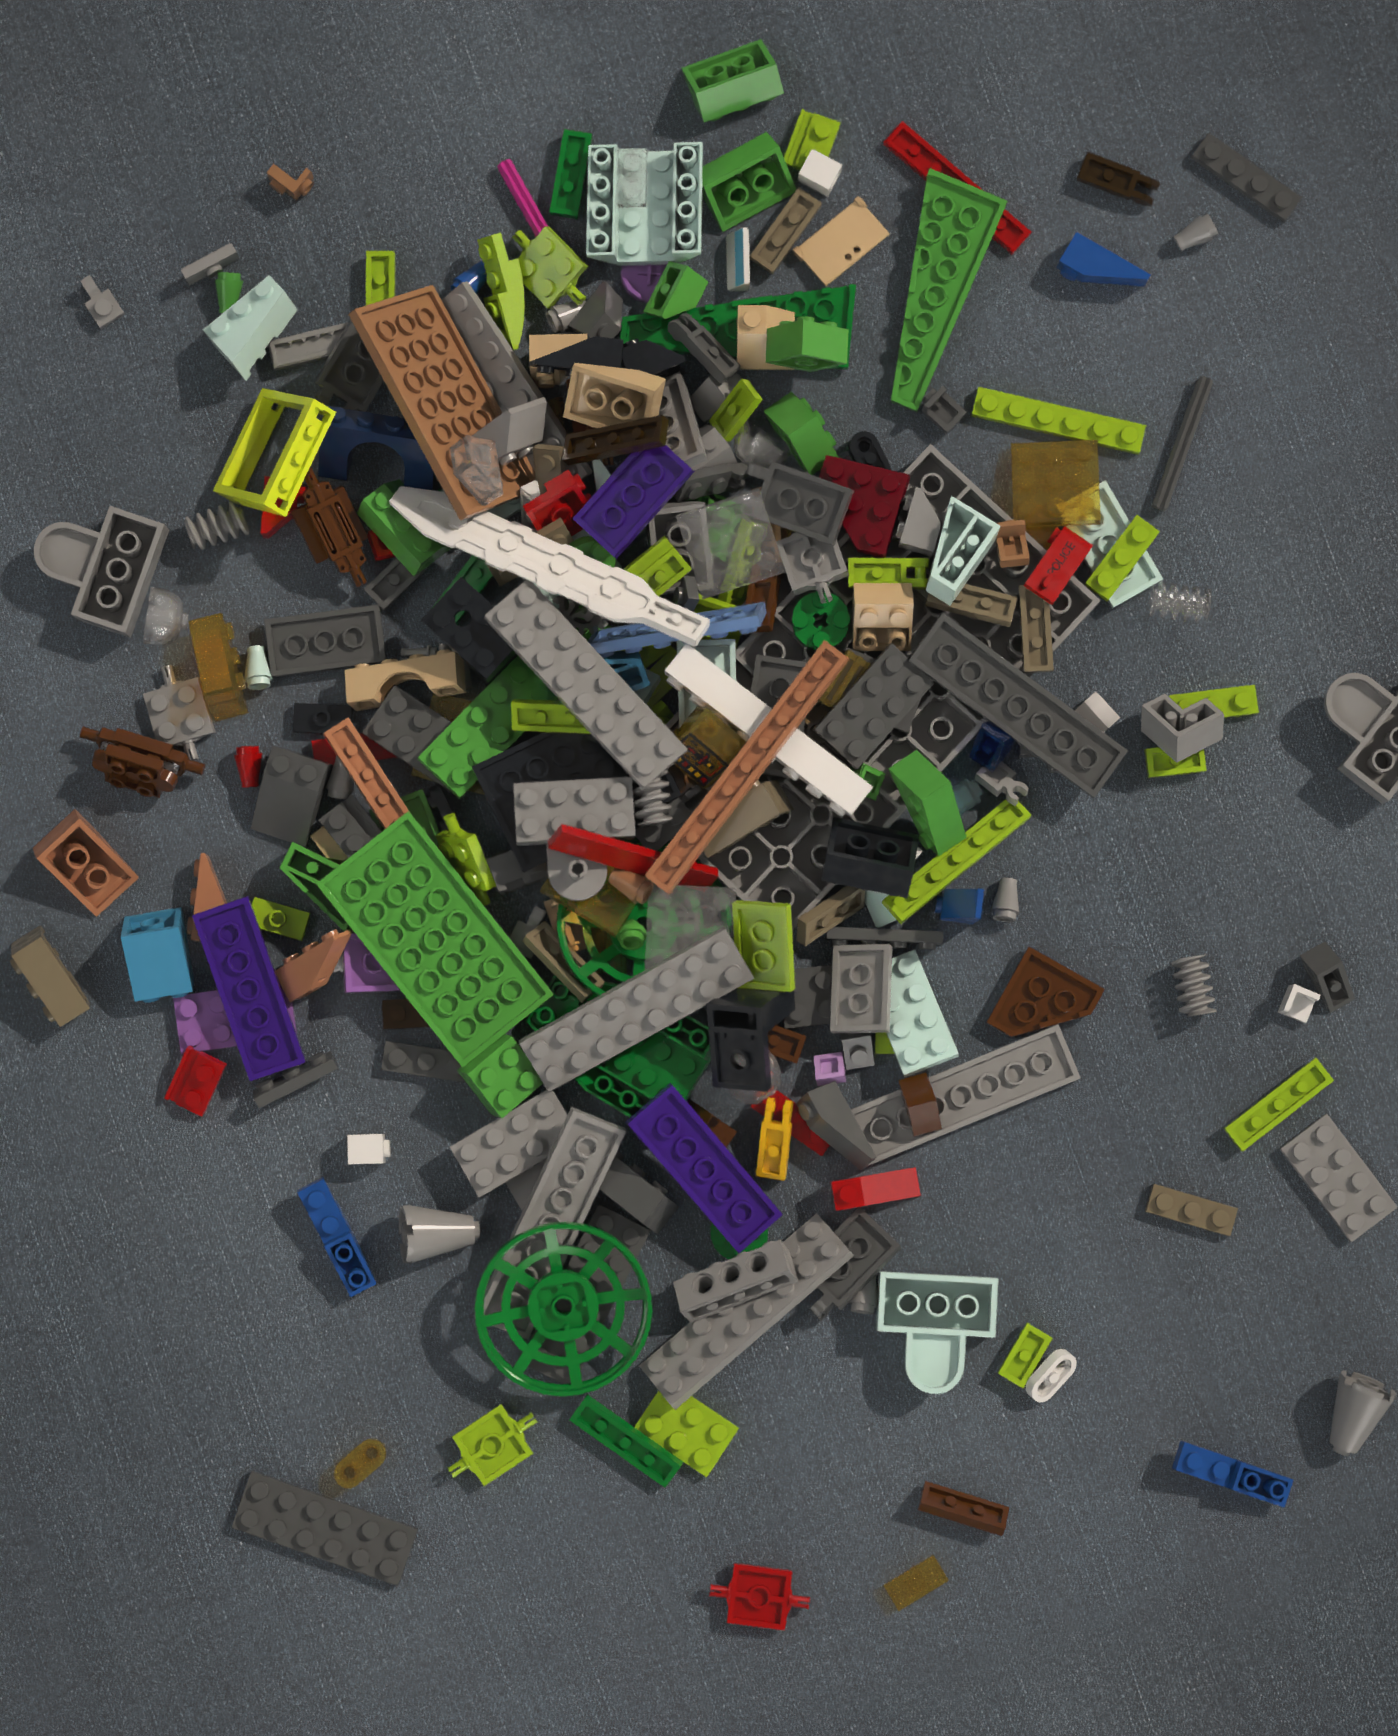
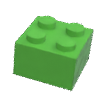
M807 316L798 317L795 322L781 321L779 326L767 328L766 363L807 372L847 364L849 329L837 327L835 322L817 323L814 322L815 319L813 317Z
M506 1034L463 1068L457 1069L458 1073L489 1113L501 1119L543 1084L526 1054L513 1037Z

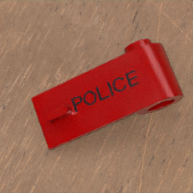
M1066 526L1062 530L1056 527L1047 540L1051 546L1023 585L1051 605L1054 604L1093 546Z

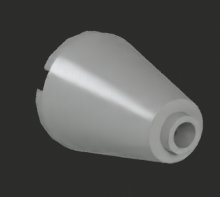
M403 1205L399 1209L398 1228L399 1234L402 1237L400 1252L403 1263L411 1264L474 1245L475 1239L480 1238L479 1222L474 1221L472 1215L412 1205Z
M1343 1370L1338 1379L1329 1442L1334 1446L1333 1450L1335 1452L1349 1456L1350 1453L1356 1454L1391 1406L1397 1394L1392 1388L1389 1393L1383 1390L1384 1383L1357 1372H1353L1351 1377L1346 1376L1347 1370Z

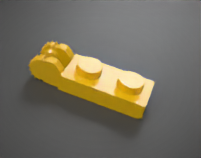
M768 1097L765 1116L761 1123L756 1177L785 1181L792 1123L790 1121L793 1101H785L782 1121L772 1120L776 1106L775 1098Z

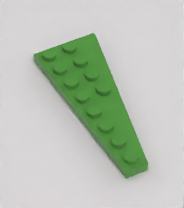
M931 168L927 174L891 397L892 403L916 413L919 410L1008 202L1005 199Z

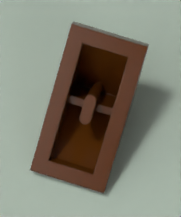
M927 1073L898 1080L913 1137L942 1129L937 1101Z

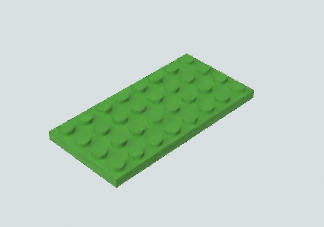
M409 811L316 883L318 888L462 1068L554 995Z

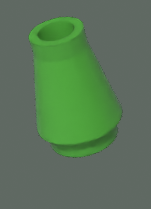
M218 272V279H215L219 313L221 314L239 300L243 285L240 273Z

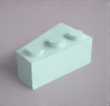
M268 275L204 328L203 331L216 349L247 381L251 375L249 370L258 358L263 359L267 353L265 351L267 345L273 337L278 338L297 309L285 291Z

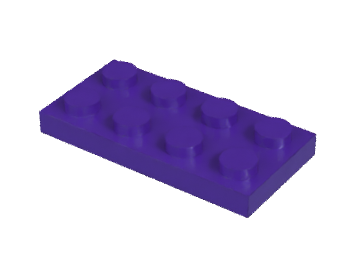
M667 445L631 453L573 517V520L617 559L695 471Z

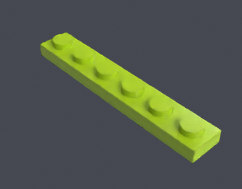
M978 387L971 415L980 419L1137 455L1140 453L1146 428L1144 424L983 387Z
M1005 799L965 832L967 838L942 855L934 857L913 875L908 898L888 895L882 900V904L902 924L1031 818V814L1019 801L1014 806Z

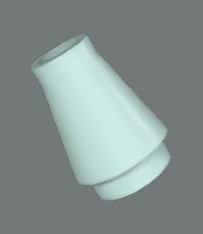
M250 646L247 648L244 682L247 683V688L250 690L267 689L271 686L270 681L273 680V677L271 676L264 646Z

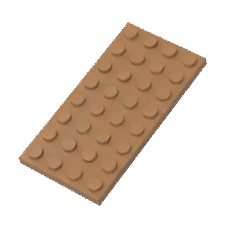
M430 285L354 309L349 313L351 321L460 521L520 498V487L536 480L535 471L527 457L519 459L518 456H516L517 458L504 466H501L500 462L488 466L472 435L501 415L502 411L434 286Z

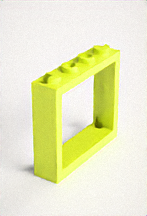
M262 388L213 492L235 504L286 517L336 412L313 398ZM274 403L278 404L275 411L271 409ZM284 407L302 410L262 495L245 491ZM318 414L324 415L322 421L316 418ZM277 498L283 500L280 508L275 504Z

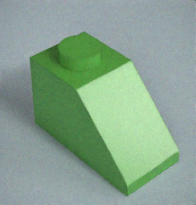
M668 261L643 312L647 315L667 319L695 308L703 295L708 281L689 266Z

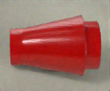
M259 745L236 747L234 759L242 788L258 787L262 752H259Z

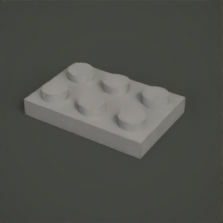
M890 944L833 946L830 1031L832 1033L890 1032L892 946Z

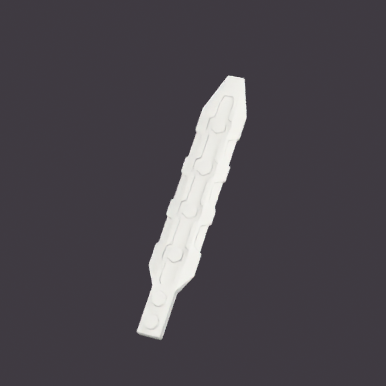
M400 486L389 500V504L425 537L447 547L458 548L484 560L485 564L500 571H509L537 584V587L554 595H562L588 607L589 611L613 622L645 624L693 647L697 646L710 626V619L657 596L643 578L619 567H610L584 555L581 550L567 544L561 545L532 532V528L516 521L510 522L488 511L460 521L445 492Z

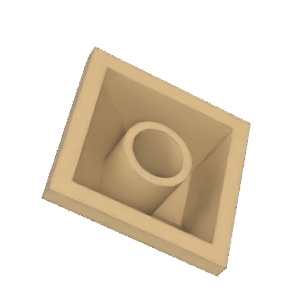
M738 305L737 363L741 367L740 370H794L793 368L766 363L767 328L779 326L781 321L795 322V312L767 305Z

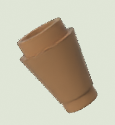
M614 868L608 879L610 884L633 903L639 902L644 904L649 899L654 888V884L647 877L619 868Z

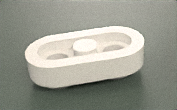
M1058 1349L1052 1352L1026 1383L1027 1394L1037 1402L1049 1400L1074 1373L1077 1365L1075 1357L1065 1349Z

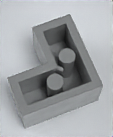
M1163 694L1142 705L1141 731L1176 763L1223 739L1224 713L1207 698L1182 709L1166 694Z

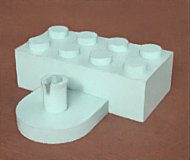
M878 1272L876 1330L906 1333L905 1370L909 1380L918 1389L930 1394H940L949 1391L957 1385L964 1372L966 1336L995 1338L998 1278Z

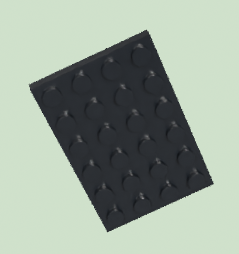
M543 732L472 767L523 873L547 862L546 844L517 846L513 783L631 777L592 734ZM669 768L667 769L668 774L660 777V780L669 782L668 786L661 789L662 792L670 794V797L662 800L664 804L681 797V793ZM632 784L633 790L640 787L638 785ZM633 795V805L634 802L638 799H641V797ZM634 807V819H636L635 813L643 809Z

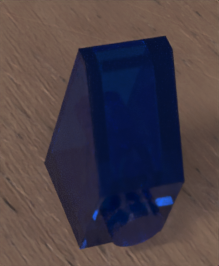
M989 721L984 722L979 729L969 758L993 773L1010 752L1015 740Z

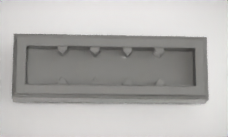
M349 322L271 340L268 345L274 370L277 371L327 359Z

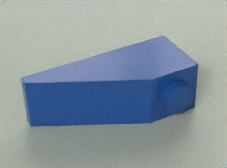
M1078 232L1073 236L1056 267L1061 270L1060 274L1071 281L1076 279L1087 283L1145 286L1151 275Z
M944 889L942 896H936L935 913H940L939 920L968 924L976 923L981 919L984 889Z

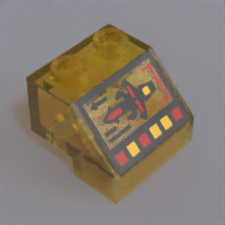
M697 706L682 726L673 731V734L688 749L674 765L697 785L699 784L701 788L706 789L720 778L746 744V741L707 707Z

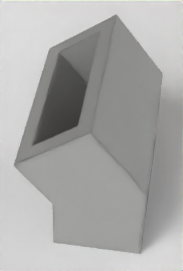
M1097 691L1074 710L1102 732H1105L1120 719L1118 714Z

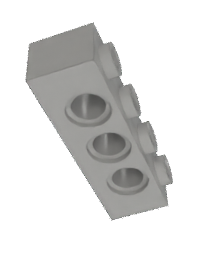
M781 1240L767 1242L762 1247L750 1252H741L730 1260L713 1263L702 1271L685 1274L681 1279L674 1281L673 1284L680 1312L690 1323L796 1283L798 1279L790 1251ZM766 1265L762 1271L758 1272L760 1267ZM738 1276L734 1282H731L734 1277ZM712 1286L708 1292L704 1293L708 1287Z

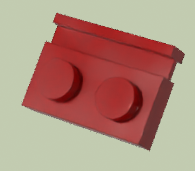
M189 1045L183 1054L164 1099L176 1102V1105L202 1117L209 1106L227 1063L203 1051L199 1052Z

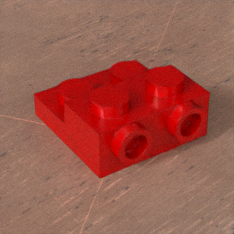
M568 469L544 484L547 489L545 493L523 505L525 512L537 531L561 517L571 536L583 530L573 520V517L590 500L591 495L589 492L585 495L582 493L586 489L578 473L572 476Z

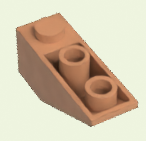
M201 853L200 860L196 859L194 864V877H198L197 888H192L190 905L194 906V914L227 903L209 856ZM189 917L187 934H191L192 941L201 942L192 917Z
M337 929L321 937L322 943L318 944L316 941L302 948V955L299 956L296 953L282 960L284 966L277 969L275 973L289 1002L306 997L328 983L352 934L351 930L338 933Z

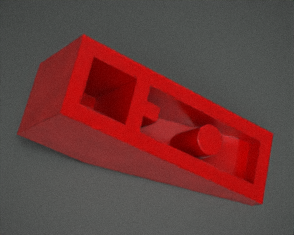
M916 1167L830 1182L835 1211L921 1196Z

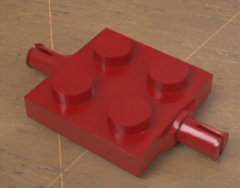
M734 1563L732 1579L728 1586L710 1584V1590L715 1591H709V1597L726 1598L728 1604L726 1622L731 1624L785 1630L787 1615L791 1607L809 1609L810 1603L809 1596L793 1595L791 1589L793 1571L788 1569Z

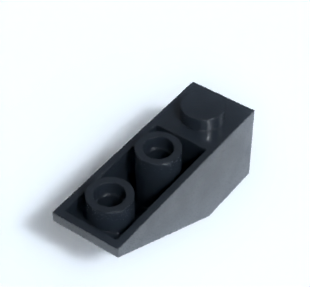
M594 336L529 362V366L537 367V372L554 374V369L566 371L565 376L570 377L574 363L621 368L624 340Z

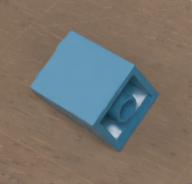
M182 907L125 916L121 932V942L135 1002L143 1000L145 1003L159 1000L160 997L172 996L173 998L186 996L189 992H193L194 978Z

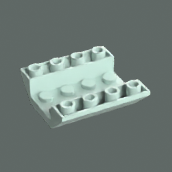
M703 142L674 143V151L620 152L617 144L588 145L586 256L607 263L626 266L667 265L668 261L681 263L701 255Z

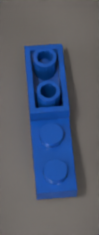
M324 1177L298 1189L297 1193L350 1297L376 1285L377 1282Z
M1180 1441L1172 1465V1469L1284 1508L1293 1483L1291 1478L1184 1441Z

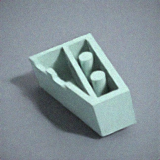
M951 496L925 591L951 606L994 544L1001 526Z

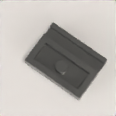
M352 794L343 803H339L319 819L348 858L382 832Z

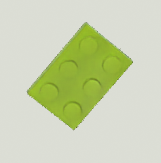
M736 900L732 903L734 943L754 979L738 988L783 992L793 991L795 989L791 904Z
M659 1390L634 1426L706 1478L739 1430L738 1426L693 1396L675 1410Z

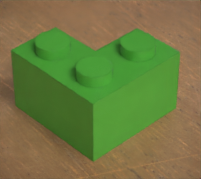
M791 391L764 410L774 432L787 443L796 462L805 472L808 471L810 475H814L821 470L826 455L838 458L833 447L836 445V441L829 431H824L822 427L826 424L823 417L817 410H812L804 397L799 399Z

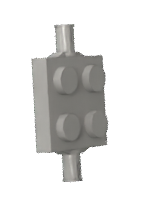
M795 532L790 537L776 541L794 596L817 589L821 603H827L824 593L828 602L832 601L833 598L828 585L849 576L837 539L833 546Z
M172 665L161 667L160 670L162 671L165 685H162L157 690L143 694L155 738L173 746H183L188 758L196 761L199 757L194 743L202 737L216 733L199 677H195L185 681H176Z

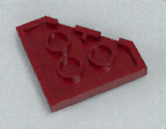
M826 455L819 478L854 490L842 525L856 550L860 553L886 558L910 481L909 474Z

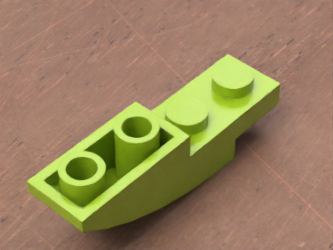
M497 233L477 239L479 255L483 260L487 274L486 281L493 295L483 298L486 310L511 348L516 350L519 347L524 324L525 301L523 279L518 258L508 260L502 234Z

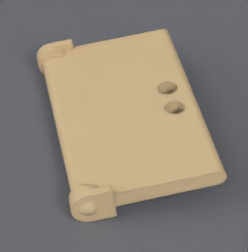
M858 196L854 199L853 203L792 251L827 286L889 236L890 233L868 210L867 204L863 199Z

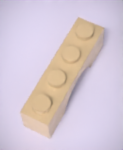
M445 649L437 651L435 655H411L406 660L386 659L381 664L376 665L357 664L353 669L345 670L346 703L356 711L378 708L394 685L397 686L408 680L426 682L428 688L438 697L466 693L464 660L455 651Z

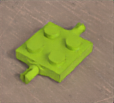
M545 226L533 240H530L521 230H518L515 233L516 235L512 236V239L523 249L518 258L523 284L548 309H551V306H555L566 295L577 306L581 305L586 300V296L575 285L580 275L588 267L585 262L550 227Z
M455 813L447 814L443 819L448 830L435 835L439 843L438 849L485 906L491 902L486 891L495 887L496 883L477 836L474 833H467L460 828Z
M500 1404L453 1435L452 1438L459 1447L462 1459L447 1467L449 1472L460 1466L459 1469L451 1473L453 1478L469 1468L485 1486L531 1456L533 1451L525 1440L524 1431L538 1423L536 1418L525 1424V1422L534 1417L532 1412L516 1421L509 1416L504 1406Z

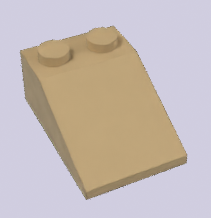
M574 363L563 417L600 428L658 416L666 379L640 370Z

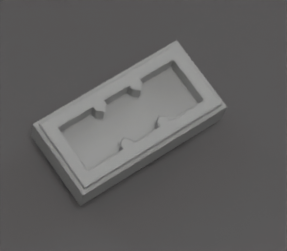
M229 243L182 268L181 271L190 286L205 277L213 278L217 276L218 272L223 271L222 268L240 258L232 243Z

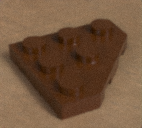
M1028 947L986 1023L1013 1037L1091 1015L1105 989L1035 949Z

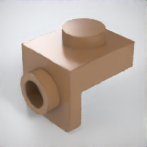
M275 164L266 172L271 181L269 185L281 195L286 192L296 201L301 195L305 196L314 184L312 182L314 179L312 171L308 168L304 170L297 180H294Z
M1025 520L998 522L997 524L1001 527L995 541L1000 568L1029 565L1030 557L1025 536Z

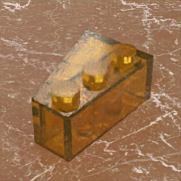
M222 613L188 621L204 698L214 720L219 721L249 713L243 691L246 689L245 680L242 672L239 673L237 664H241L237 647H233L231 639H235L232 623H226Z

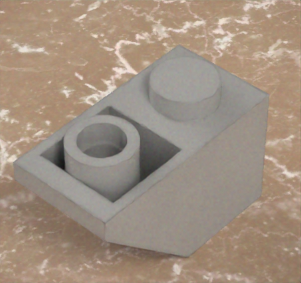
M916 487L914 494H907L903 510L908 511L905 522H899L895 538L900 539L898 547L932 557L942 524L922 488Z

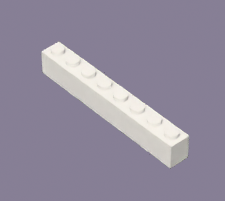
M689 644L684 645L665 670V675L668 676L667 683L678 691L683 688L690 693L691 697L689 699L701 709H704L706 706L715 713L712 717L724 727L730 724L738 730L735 735L745 743L772 710V708ZM798 728L771 762L773 763L776 760L783 765L782 771L794 781L800 778L807 784L805 789L814 797L820 799L823 796L831 802L828 807L841 817L844 814L851 817L873 788V786Z

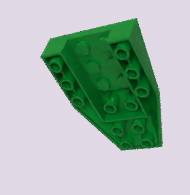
M554 975L548 985L554 995L531 1013L527 1023L534 1031H537L598 996L593 994L582 1003ZM605 982L601 989L607 992L619 984ZM687 1015L575 1077V1080L585 1091L630 1118L669 1083L687 1101L711 1061L709 1029L706 1025Z

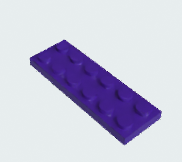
M249 896L192 915L249 1081L305 1063L306 1060Z
M671 1083L626 1121L628 1126L738 1253L743 1251L783 1215Z

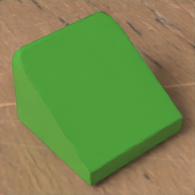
M864 763L858 769H853L850 766L849 769L873 786L866 798L876 801L886 773Z

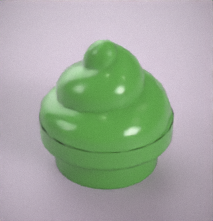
M629 919L618 929L617 939L623 948L636 950L643 946L646 940V930L636 920Z

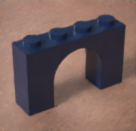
M327 406L334 410L336 414L319 447L318 477L347 481L352 463V449L361 443L378 442L393 448L402 457L405 465V487L433 490L436 475L405 418Z

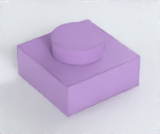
M842 1052L814 1056L817 1086L826 1085L833 1081L836 1083L846 1082Z

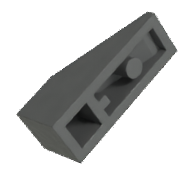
M835 1081L807 1092L796 1103L799 1114L806 1121L808 1127L860 1170L866 1168L876 1158L874 1151Z

